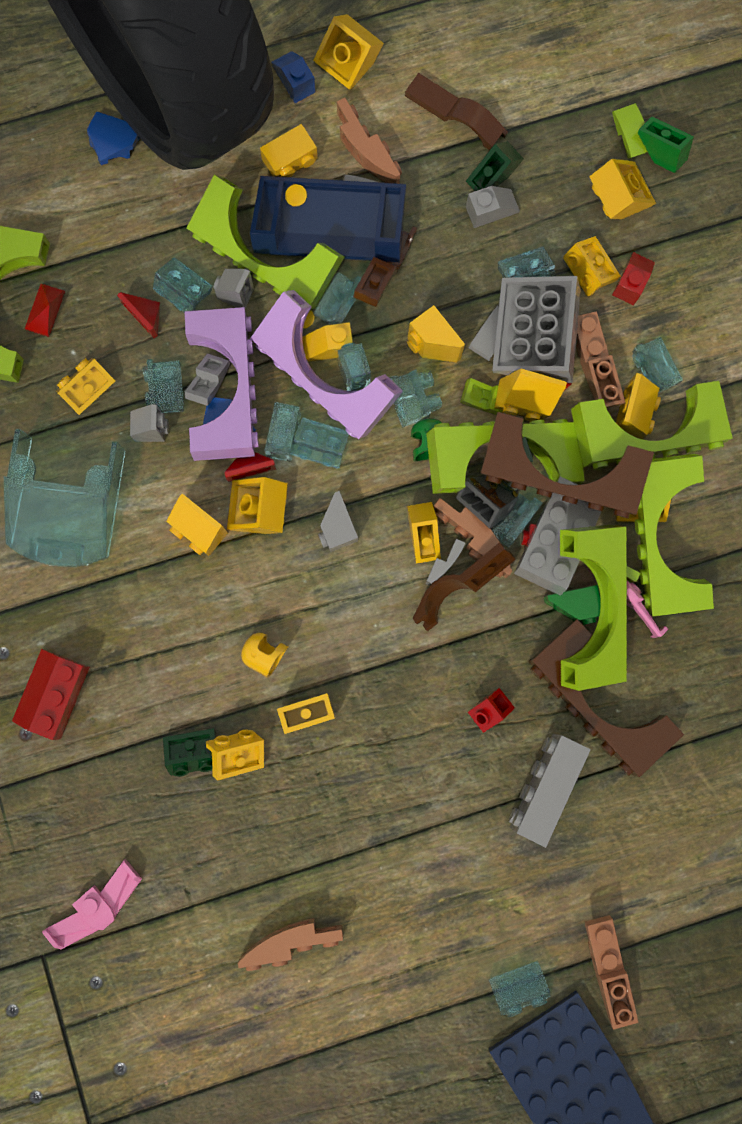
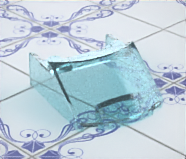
M15 429L7 477L3 476L6 544L26 558L57 567L87 566L91 563L107 559L109 557L125 458L124 448L118 442H112L108 466L95 465L87 471L84 487L35 481L36 465L29 457L32 438L23 430Z

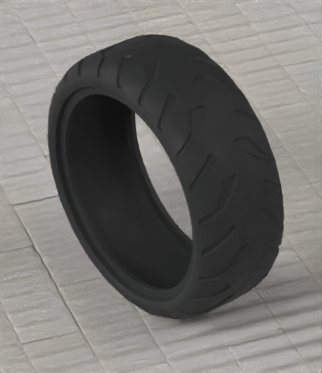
M47 0L82 60L115 108L140 139L168 164L182 170L204 167L252 137L268 119L274 101L273 72L264 37L250 0Z

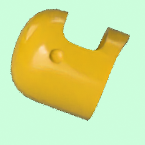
M254 633L244 643L241 659L246 666L268 678L272 675L289 647L280 643L275 648L267 642V634Z

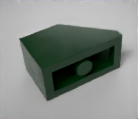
M508 141L496 143L466 182L474 191L489 186L498 187L509 178L524 158Z

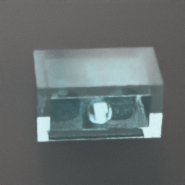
M362 343L343 345L340 350H337L338 367L345 389L347 391H355L365 388L370 384L371 370Z
M274 403L264 450L267 457L291 462L301 417L299 406Z

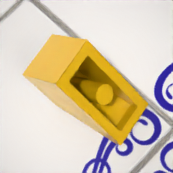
M350 322L326 325L302 336L303 349L308 362L353 356Z
M432 502L407 506L416 564L435 561L436 558L441 559L438 523Z

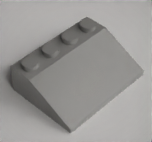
M577 276L502 278L493 373L509 375L522 368L566 381L567 383L573 382L581 292Z

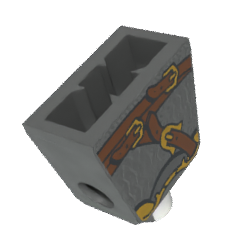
M486 475L465 479V488L459 491L456 499L489 529L511 513L519 498L518 489L512 488L511 483L507 484L504 480H501V484L485 480Z

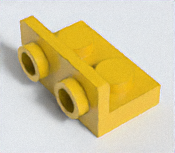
M596 236L575 243L563 256L573 275L578 277L579 284L587 296L593 295L599 288L616 282L621 277Z
M84 358L75 367L77 372L72 377L66 375L57 383L59 389L56 392L78 415L115 382L94 358H91L89 361L87 358Z
M245 729L237 734L221 735L213 740L206 741V748L212 752V773L217 781L264 768V739L253 730Z

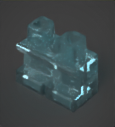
M413 370L409 374L389 377L403 390L393 403L402 428L429 418L431 412L442 407V401L438 393L426 396L424 389L435 384L431 371L417 373V370Z

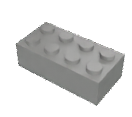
M559 477L556 481L567 485H578L562 477ZM552 493V497H548L514 574L561 596L568 589L580 560L560 556V530L595 526L601 511L587 508L588 502L578 500L577 505L562 501L563 496Z
M552 734L551 738L547 737L541 749L544 754L541 760H536L530 773L533 775L529 785H524L519 798L522 799L518 809L514 808L509 817V822L511 823L509 828L546 848L591 749L562 735Z

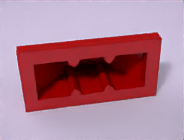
M40 284L24 329L49 337L65 291Z
M120 292L117 296L123 306L155 339L158 336L160 302Z
M254 452V457L236 458L224 474L227 481L231 482L276 470L274 460Z

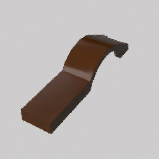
M420 73L416 75L405 91V97L445 122L456 120L471 128L479 136L483 146L488 150L494 146L500 136L505 138L508 134L503 125L480 103L468 98H458Z
M413 226L409 233L403 231L400 262H386L373 257L354 291V298L377 307L392 277L399 271L416 234L417 227Z
M499 542L462 574L446 575L434 581L426 590L413 616L414 622L419 624L421 621H424L423 627L426 631H429L438 624L437 615L439 607L449 594L459 589H470L477 592L515 561V557Z

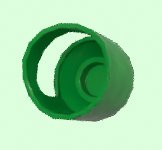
M433 418L422 419L412 426L411 437L422 440L421 446L412 452L413 461L429 460L426 434L434 428V425L442 423L440 420Z

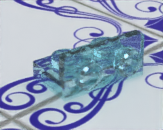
M544 246L498 261V270L503 278L555 276V265Z
M175 257L155 272L153 289L160 296L166 298L178 310L184 313L185 311H195L196 305L211 293L213 287Z
M338 272L314 310V315L329 325L341 324L356 300L353 297L354 291L361 277L356 276L350 280Z
M661 337L646 344L641 343L632 351L635 365L641 368L647 379L660 388L658 393L683 381Z
M147 359V367L143 368L144 380L149 384V391L145 392L146 405L157 404L162 413L184 411L180 361L154 363L152 359Z
M302 418L294 438L292 455L323 464L327 467L339 469L350 435L346 430Z
M519 494V498L511 513L493 526L492 532L500 542L509 548L537 512L542 502L535 497L529 501Z
M538 961L489 979L501 1016L505 1014L508 1017L516 1016L523 1012L522 1008L531 1004L533 1008L542 1006L547 1003V998H550V990Z

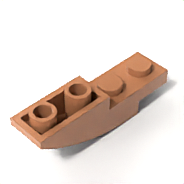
M346 98L337 101V115L343 124L340 126V139L347 150L363 168L384 183L400 184L402 171L398 162H393L387 143L381 141L378 134L370 137L367 127L365 125L361 126L358 120L359 116L353 104L349 105Z
M597 311L579 315L576 350L594 399H604L606 408L624 404L625 399L612 355L608 353Z
M441 498L433 506L436 517L440 522L444 524L450 523L455 527L454 531L463 539H467V537L471 539L466 549L469 550L468 554L474 560H479L499 543L492 530L466 507L459 513ZM507 566L496 576L507 578L512 573L511 566Z
M608 915L585 921L589 939L588 946L612 1029L639 1023L612 917Z
M315 918L284 926L251 946L240 957L238 968L245 967L246 971H253L262 968L261 965L272 963L273 967L288 964V960H292L293 948H297L298 952L311 950L313 948L312 945L323 944V947L337 946L339 944L338 941H343L342 925L316 929Z

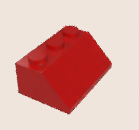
M41 649L12 722L27 731L51 740L61 739L90 667Z

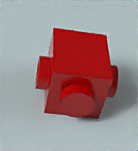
M498 688L480 700L468 711V714L484 733L504 720L515 707L502 690Z

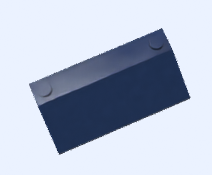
M260 176L250 230L253 253L307 256L317 243H324L343 255L344 259L372 261L373 257L386 262H400L406 184ZM291 185H301L307 192L306 201L300 206H291L285 199L286 190Z

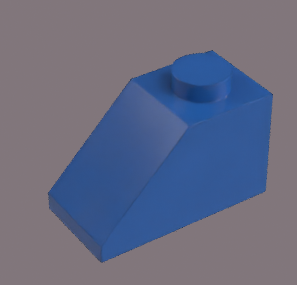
M291 51L271 62L272 67L294 103L315 93V79L303 57Z

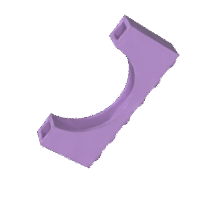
M284 291L250 339L256 343V348L260 352L267 354L274 360L273 363L277 368L286 371L292 377L291 380L294 384L303 387L315 403L321 404L332 419L339 421L345 426V430L350 436L358 440L367 436L401 395L403 390L385 374L376 377L365 388L355 391L335 388L320 379L306 359L302 341L304 322L312 306L296 291Z
M245 307L185 311V334L189 345L209 347L220 352L230 360L238 373L237 391L225 412L207 424L189 428L190 453L194 461L254 457V448L259 447L258 433L253 432V424H257L256 408L252 409V400H256L255 385H251L250 377H255L254 362H249V354L254 353L253 341L248 339V332H252L251 316H246Z

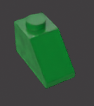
M651 117L638 130V135L655 164L676 173L688 160L694 136L655 117Z
M597 585L566 591L561 596L551 594L543 598L544 603L572 621L578 619V621H582L583 625L598 622L597 617L600 616L601 598Z

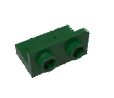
M215 729L163 737L164 763L168 773L171 776L182 777L186 776L189 772L212 771V752L206 748V741L216 738Z

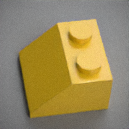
M348 14L334 16L313 61L350 90L372 67L384 43Z
M611 159L589 176L593 183L592 189L600 197L603 203V211L610 219H624L656 204L635 161Z
M434 305L409 324L407 344L415 354L419 353L422 358L456 363L461 360L465 343Z
M521 368L499 380L494 408L503 410V413L508 415L524 416L525 420L530 422L542 420L549 417L566 388L567 382Z
M636 373L624 387L623 396L625 403L620 405L615 423L625 432L636 438L644 439L647 435H651L655 421L651 420L653 412L658 410L661 397H658L660 388L642 374Z
M266 477L233 480L227 530L261 534L282 533L288 483Z
M183 493L179 496L166 521L172 526L169 531L180 540L183 537L187 538L191 542L189 547L199 555L204 552L210 556L228 534L220 523Z

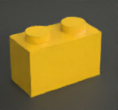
M302 124L260 147L262 161L273 177H292L296 171L303 167H310L318 159L317 147Z
M328 693L277 709L284 734L335 719Z

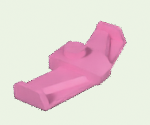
M627 580V606L630 609L633 608L652 633V638L663 636L668 628L666 626L658 628L642 604L644 598L640 595L641 590L634 583H630Z
M124 859L101 892L94 885L72 904L78 911L77 913L45 928L42 931L43 935L54 948L61 950L98 930H104L115 920L116 915L142 878L130 863Z

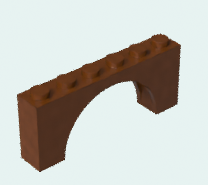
M501 412L497 413L481 474L486 475V481L501 484V480L512 482V488L526 491L528 486L537 489L536 494L551 498L552 493L563 496L562 501L576 505L578 500L588 502L587 508L602 512L604 507L614 509L613 515L628 519L630 514L637 515L654 452L628 445L618 465L603 478L583 485L562 484L542 475L528 459L522 437L524 419Z
M578 619L573 620L529 661L532 665L530 670L538 679L544 678L550 685L548 690L557 699L561 697L567 703L565 708L573 717L577 718L579 716L585 723L583 728L592 737L597 736L603 742L600 745L609 756L615 755L620 761L618 766L628 776L632 774L633 776L640 777L684 734L667 715H659L651 722L634 728H621L611 725L591 710L581 691L561 686V660L577 654L592 637L591 633Z

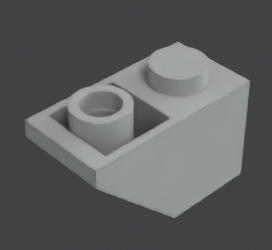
M157 404L131 411L130 436L135 442H165V434H169V420L165 419L164 413L161 412Z

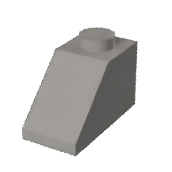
M489 186L469 193L466 202V209L474 228L517 214L520 211L512 190L508 188Z
M225 269L222 276L219 275L214 283L217 299L236 308H246L254 291L250 271L246 269Z
M340 491L334 493L320 525L322 532L318 534L323 548L328 546L330 552L358 542V536Z

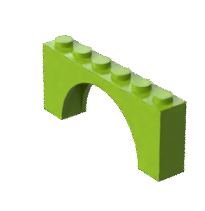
M214 175L187 226V229L193 232L192 237L204 244L208 242L214 246L212 250L223 257L227 255L232 258V263L238 268H247L254 273L252 276L256 280L264 284L267 281L273 285V291L281 295L284 291L294 290L312 306L311 309H315L342 263L344 256L324 243H317L310 254L293 265L275 267L262 262L246 247L238 229L237 207L243 189L223 176Z
M0 226V280L19 268L45 266L50 242L43 233ZM0 346V380L19 383L24 359L16 351Z
M720 381L696 384L686 390L687 405L681 426L673 436L660 441L639 439L625 432L610 416L604 399L579 402L571 408L583 467L593 466V470L608 467V463L616 462L618 465L628 445L654 452L653 459H655V455L663 454V457L676 456L679 451H686V454H692L701 451L702 447H708L709 450L724 447V443L733 439Z
M567 419L554 420L552 423H545L544 420H534L529 422V424L523 425L522 437H526L530 451L543 464L549 479L556 482L559 477H562L575 484L585 481L574 422H568ZM495 421L485 422L480 426H474L473 422H465L450 427L449 423H440L434 425V428L426 434L433 494L457 493L465 488L468 463L474 452L481 445L489 443Z
M694 453L652 459L638 508V519L635 520V530L637 535H640L637 554L639 560H642L639 578L641 584L644 585L645 594L641 595L644 598L642 604L651 616L714 609L712 583L706 579H690L673 573L661 558L656 540L658 521L667 503L684 488L704 482L702 455Z
M600 525L560 530V556L576 558L589 567L598 583L601 598L600 616L592 637L577 654L561 660V686L581 691L627 682L626 526Z

